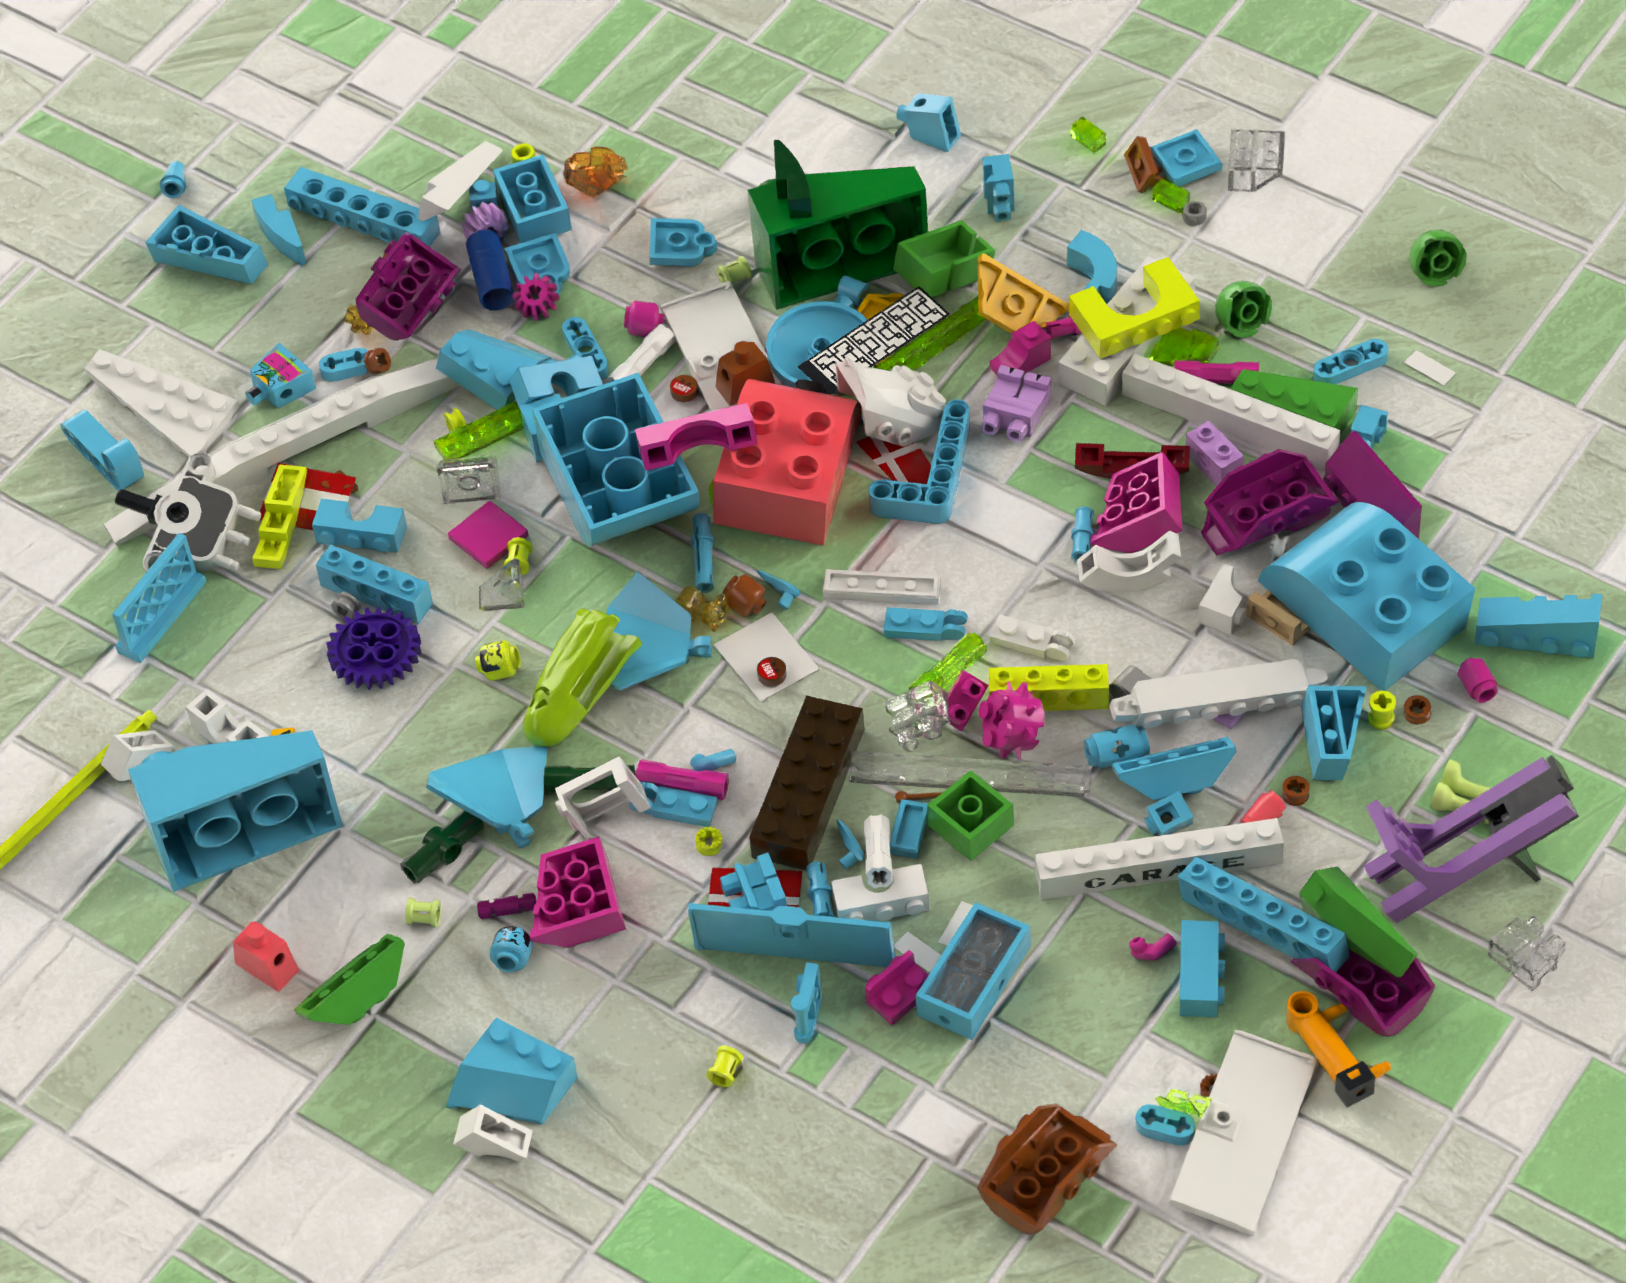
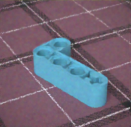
M86 409L60 424L66 438L118 491L120 489L125 490L144 477L139 455L132 443L127 438L118 442Z

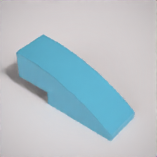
M272 194L252 199L255 218L266 238L289 259L300 265L306 264L303 247L289 209L278 212Z

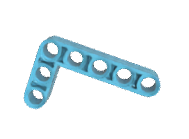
M959 399L952 400L944 407L927 484L892 480L874 481L868 488L870 511L873 515L881 518L935 524L944 523L950 519L970 431L969 406L965 401Z

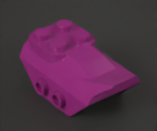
M409 232L404 233L397 242L392 240L384 251L386 257L383 259L379 256L370 269L374 273L355 299L360 318L385 337L396 341L409 338L429 311L433 314L437 311L443 302L440 299L441 295L443 294L446 297L456 285L453 280L461 271L458 266Z
M1278 449L1269 454H1264L1246 465L1238 466L1233 471L1227 473L1204 502L1207 516L1201 534L1215 555L1218 556L1241 549L1282 530H1300L1328 516L1331 508L1337 505L1339 501L1305 455Z
M1350 949V957L1337 972H1334L1317 958H1293L1290 961L1314 979L1321 989L1328 990L1337 996L1339 1001L1348 1007L1352 1016L1376 1034L1384 1037L1395 1036L1423 1011L1435 988V984L1417 957L1402 977L1392 975Z

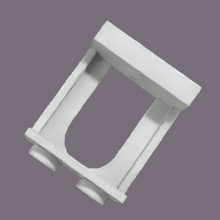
M620 757L555 788L559 799L555 804L560 815L563 818L567 817L572 829L575 832L579 830L586 840L591 837L585 822L628 801L634 805L639 813L650 808L643 785ZM611 774L614 775L617 788L586 803H574L571 801L572 796L579 790Z

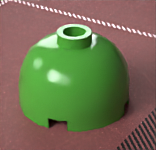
M1429 230L1421 234L1414 241L1410 249L1409 261L1413 272L1424 284L1433 287L1444 286L1448 284L1445 280H1449L1453 276L1457 278L1466 265L1467 253L1462 243L1452 233L1444 230Z
M1244 280L1230 283L1223 288L1215 304V313L1220 325L1234 336L1247 338L1258 333L1259 331L1255 329L1262 323L1264 325L1267 323L1272 311V299L1265 289L1256 283Z

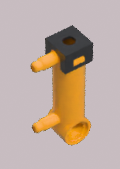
M1307 991L1295 992L1287 1001L1286 1024L1292 1032L1300 1035L1335 1083V1092L1344 1105L1349 1107L1373 1095L1375 1079L1391 1070L1390 1063L1385 1061L1368 1068L1364 1061L1360 1063L1357 1061L1329 1023L1347 1012L1348 1008L1342 1003L1321 1012L1318 1008L1319 1002L1312 993ZM1303 1011L1306 1012V1014H1300L1298 1012Z

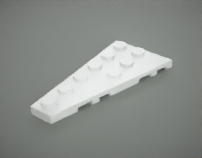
M100 349L85 367L86 375L106 392H111L116 396L118 402L124 407L128 406L136 417L159 436L169 440L177 451H182L188 458L195 452H206L239 408L238 400Z

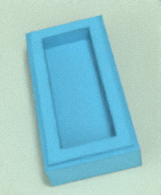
M901 799L891 834V855L918 859L928 823V803Z

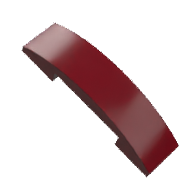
M1076 443L1075 469L1090 475L1111 479L1112 474L1161 452L1104 451V444ZM1161 445V452L1165 454L1179 475L1189 472L1190 446Z

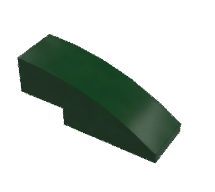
M774 140L777 199H788L790 219L812 217L809 186L804 171L792 152L780 140Z

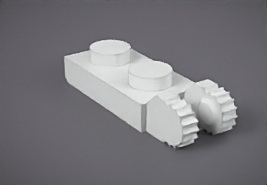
M999 614L989 636L991 644L1041 658L1058 659L1059 661L1068 658L1070 652L1065 647H1072L1076 640L1071 632L1069 633L1061 629L1055 630Z

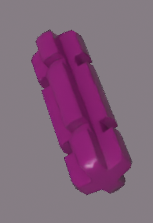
M534 893L522 894L520 898H518V895L496 898L491 903L489 900L479 901L477 903L478 916L480 919L492 918V914H496V917L521 913V909H525V912L533 911L534 904L537 901Z

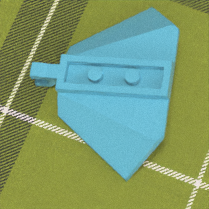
M638 571L607 608V615L614 614L620 618V622L613 632L620 635L629 634L637 636L642 641V646L629 657L610 687L623 690L688 663L689 656L711 658V637L698 636L691 640V614Z
M533 746L500 749L431 771L428 775L426 789L494 826L500 834L508 832L519 848L526 847L531 842L527 837L534 834L533 828L526 821L538 813L543 804L544 767L546 766L548 747Z

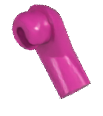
M1169 933L1165 934L1154 944L1146 943L1145 939L1141 937H1135L1129 943L1130 952L1133 957L1152 961L1160 959L1177 945L1176 940Z

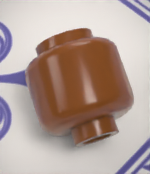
M746 574L740 577L735 575L722 592L725 595V605L741 617H748L752 613L758 615L767 603L763 599L766 592L765 587Z

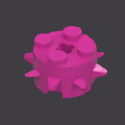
M1008 681L1006 690L994 691L987 701L980 703L978 710L979 716L982 719L983 744L986 747L1000 750V757L1004 759L1013 750L1016 753L1017 759L1021 760V751L1033 750L1038 745L1040 740L1035 739L1038 728L1044 727L1042 702L1040 699H1035L1032 696L1033 692L1028 691V685L1025 682L1015 691L1012 689L1010 681Z

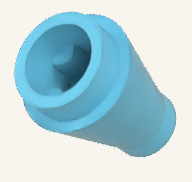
M173 161L169 164L167 171L160 181L162 193L169 198H177L186 190L185 167L179 161Z

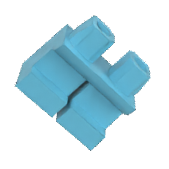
M1009 154L982 157L984 198L987 199L988 214H994L995 221L1010 220L1011 211H1014V178Z
M769 853L757 856V862L745 866L740 863L734 864L735 872L720 878L725 897L737 893L742 895V897L729 900V907L772 911L778 906H787L785 894Z

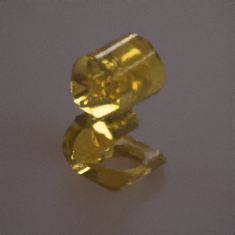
M691 586L684 587L675 599V602L691 614V622L697 616H700L712 632L717 631L730 613V608L724 595L719 594L710 604V601L705 600L704 595L698 589ZM721 605V612H717L718 607Z

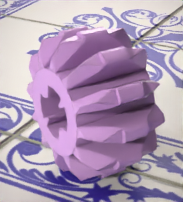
M482 202L478 208L472 206L473 211L471 213H465L466 220L461 222L466 239L471 234L481 230H491L496 232L499 238L505 237L504 231L509 226L505 213L493 203L487 205Z

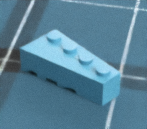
M1591 594V599H1577V595H1564V600H1547L1546 596H1535V598L1529 601H1521L1519 597L1480 598L1474 644L1539 651L1547 654L1572 655L1580 658H1594L1602 594Z

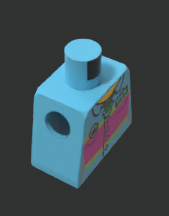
M279 343L251 368L250 375L253 387L245 392L249 402L254 406L267 399L276 408H281L315 390L316 385L312 370Z

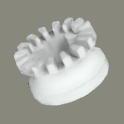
M1278 534L1273 535L1271 541L1273 546H1270L1269 552L1270 560L1279 558L1287 552L1289 536L1279 538Z

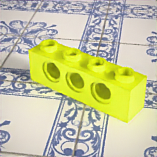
M1108 664L989 668V696L994 691L1006 690L1008 681H1010L1012 689L1015 691L1025 682L1028 685V691L1033 692L1032 696L1035 699L1041 700L1044 711L1109 709Z

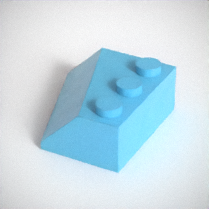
M468 329L455 333L439 351L436 369L504 414L516 400L509 382L516 369L526 363H531L532 365L542 364L552 357Z
M495 1018L460 1064L446 1105L448 1108L458 1109L459 1107L474 1109L482 1105L498 1114H504L509 1119L543 1125L578 1078L574 1057Z

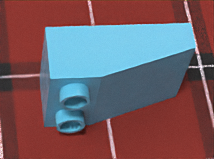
M313 731L185 747L172 753L160 751L146 757L140 765L128 769L151 840L173 892L343 827L325 757Z

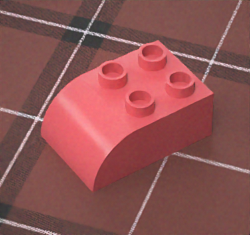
M748 379L743 386L737 405L748 404L754 420L758 444L731 451L724 447L713 481V524L824 545L860 422L861 404L856 399Z

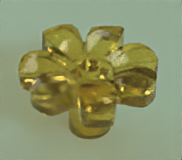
M350 305L347 308L344 320L346 323L352 324L350 330L353 333L362 331L364 335H369L374 328L360 318L355 305Z

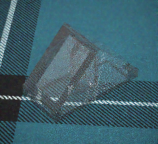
M514 558L479 586L480 610L524 608V583L518 559Z

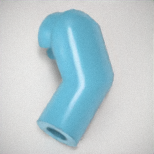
M732 749L708 756L696 754L691 758L690 764L693 770L713 771L735 763L736 754Z

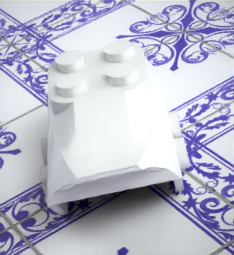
M845 357L843 362L835 363L838 391L856 397L862 405L865 435L904 447L939 433L946 400L937 392L933 386L934 381L928 374L912 371L906 366H894L891 371L869 368L848 357Z

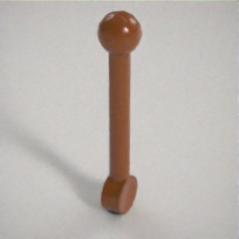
M899 791L896 793L895 798L896 802L900 804L901 799H935L943 792L907 794L904 791Z

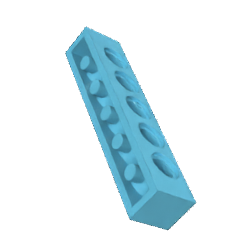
M303 167L297 170L284 187L289 207L312 214L317 218L332 221L340 226L357 230L362 234L377 237L388 243L392 240L397 242L404 233L409 232L430 247L441 233L437 215L421 221L418 219L420 208Z
M1195 857L1177 876L1183 901L1292 958H1317L1334 972H1337L1350 957L1346 933L1198 857Z

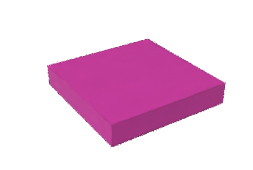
M490 500L448 532L449 540L486 569L509 552L507 549L508 541L517 537L526 539L529 536L528 530Z

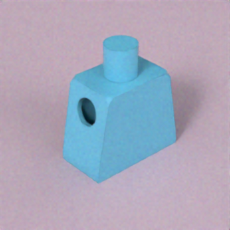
M919 93L908 106L900 105L897 109V119L907 122L910 136L914 140L948 152L961 136L953 98L950 96Z

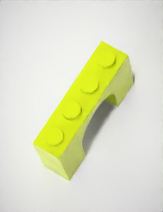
M1169 257L1143 266V286L1156 302V306L1146 313L1123 315L1113 311L1108 307L1094 286L1069 295V315L1100 359L1199 320L1200 300Z

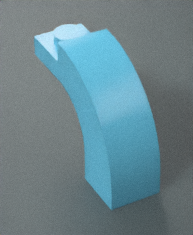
M1080 230L1067 246V266L1088 275L1091 281L1084 290L1094 286L1105 303L1108 304L1117 293L1116 258L1105 242L1086 231Z

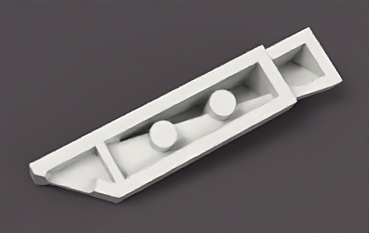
M485 141L428 181L426 194L421 197L418 219L424 221L449 210L503 150Z

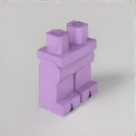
M1000 365L997 372V380L983 404V432L994 435L997 434L999 429L1007 430V437L1016 442H1021L1025 435L1031 437L1034 427L1037 425L1052 397V378L1027 372L1026 376H1024L1023 370Z

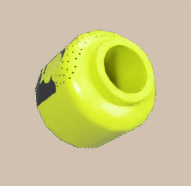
M506 640L484 644L480 649V655L475 658L478 672L483 673L490 681L513 677L517 668L521 666L518 648L516 645L512 646Z

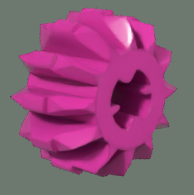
M538 273L534 274L533 280L524 275L525 284L516 283V288L519 292L513 293L512 296L517 301L514 305L517 311L522 310V315L525 318L531 314L536 321L539 318V314H543L545 318H548L547 310L556 311L557 307L553 302L560 300L559 294L555 293L558 289L556 284L550 283L551 280L548 276L540 279ZM538 293L540 298L534 300L533 295Z

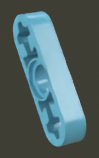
M571 317L565 320L562 325L563 336L573 356H592L601 380L605 379L609 374L607 359L585 320L579 317ZM574 329H576L577 332H580V337H576V334L573 331ZM582 346L592 347V350L586 353L578 351Z
M1371 339L1323 358L1314 365L1313 379L1314 381L1338 384L1380 367L1387 362L1388 345L1383 340ZM1348 359L1356 360L1358 364L1355 366H1347L1343 362Z

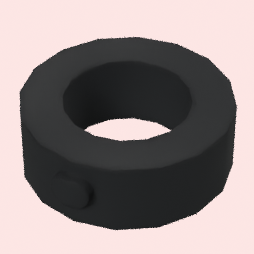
M798 379L795 383L798 389L823 393L826 388L823 383Z

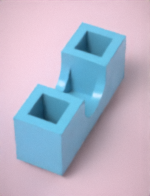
M575 355L562 361L550 359L538 365H532L531 363L523 364L516 369V372L509 380L518 406L554 395L551 384L560 386L565 391L567 397L603 385L593 357H581L580 355Z
M322 498L312 523L317 543L397 553L407 528L403 508L376 505L373 514L368 519L354 521L349 502Z

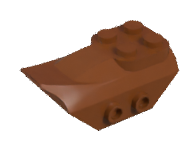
M1057 1103L1037 1106L1030 1115L1025 1114L1020 1119L1016 1130L1010 1136L1005 1135L1000 1140L977 1189L981 1198L995 1215L1024 1234H1036L1043 1230L1058 1214L1067 1199L1070 1201L1076 1196L1080 1185L1086 1178L1091 1179L1099 1170L1100 1163L1118 1144L1110 1140L1111 1136L1082 1116H1074Z

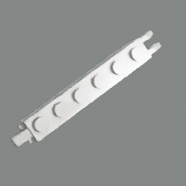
M1290 659L1137 681L1131 694L1112 699L1109 706L1114 721H1133L1135 726H1145L1146 728H1154L1168 722L1182 724L1196 718L1210 720L1224 714L1238 716L1252 710L1265 712L1280 706L1293 708L1302 704L1308 686H1323L1327 682L1328 674L1326 673L1327 671L1321 668L1304 669L1300 661Z

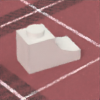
M1223 563L1199 605L1200 624L1230 635L1236 625L1240 626L1243 623L1246 615V609L1243 608L1244 596L1238 594L1233 588L1234 567Z
M156 730L113 735L101 765L110 772L114 779L118 781L131 780L128 769L140 765L146 757L160 751L171 753L174 746Z
M479 1105L460 1117L453 1144L478 1157L496 1155L521 1162L527 1157L533 1131Z

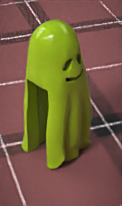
M581 608L576 612L573 622L559 638L540 675L523 721L524 734L533 745L554 747L566 739L611 685L629 657L642 646V641L637 636L629 634L620 635L613 632L620 622V618L616 615H607L599 610L592 609L589 611Z

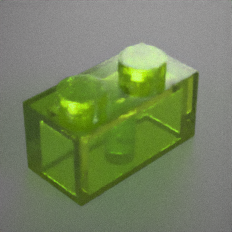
M1081 117L1071 124V137L1093 153H1096L1106 145V133L1086 118Z
M1162 178L1152 188V200L1181 214L1184 205L1190 202V192Z

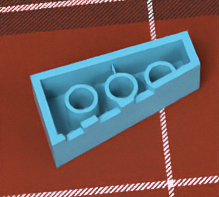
M179 204L145 242L154 262L252 284L268 266L259 245Z

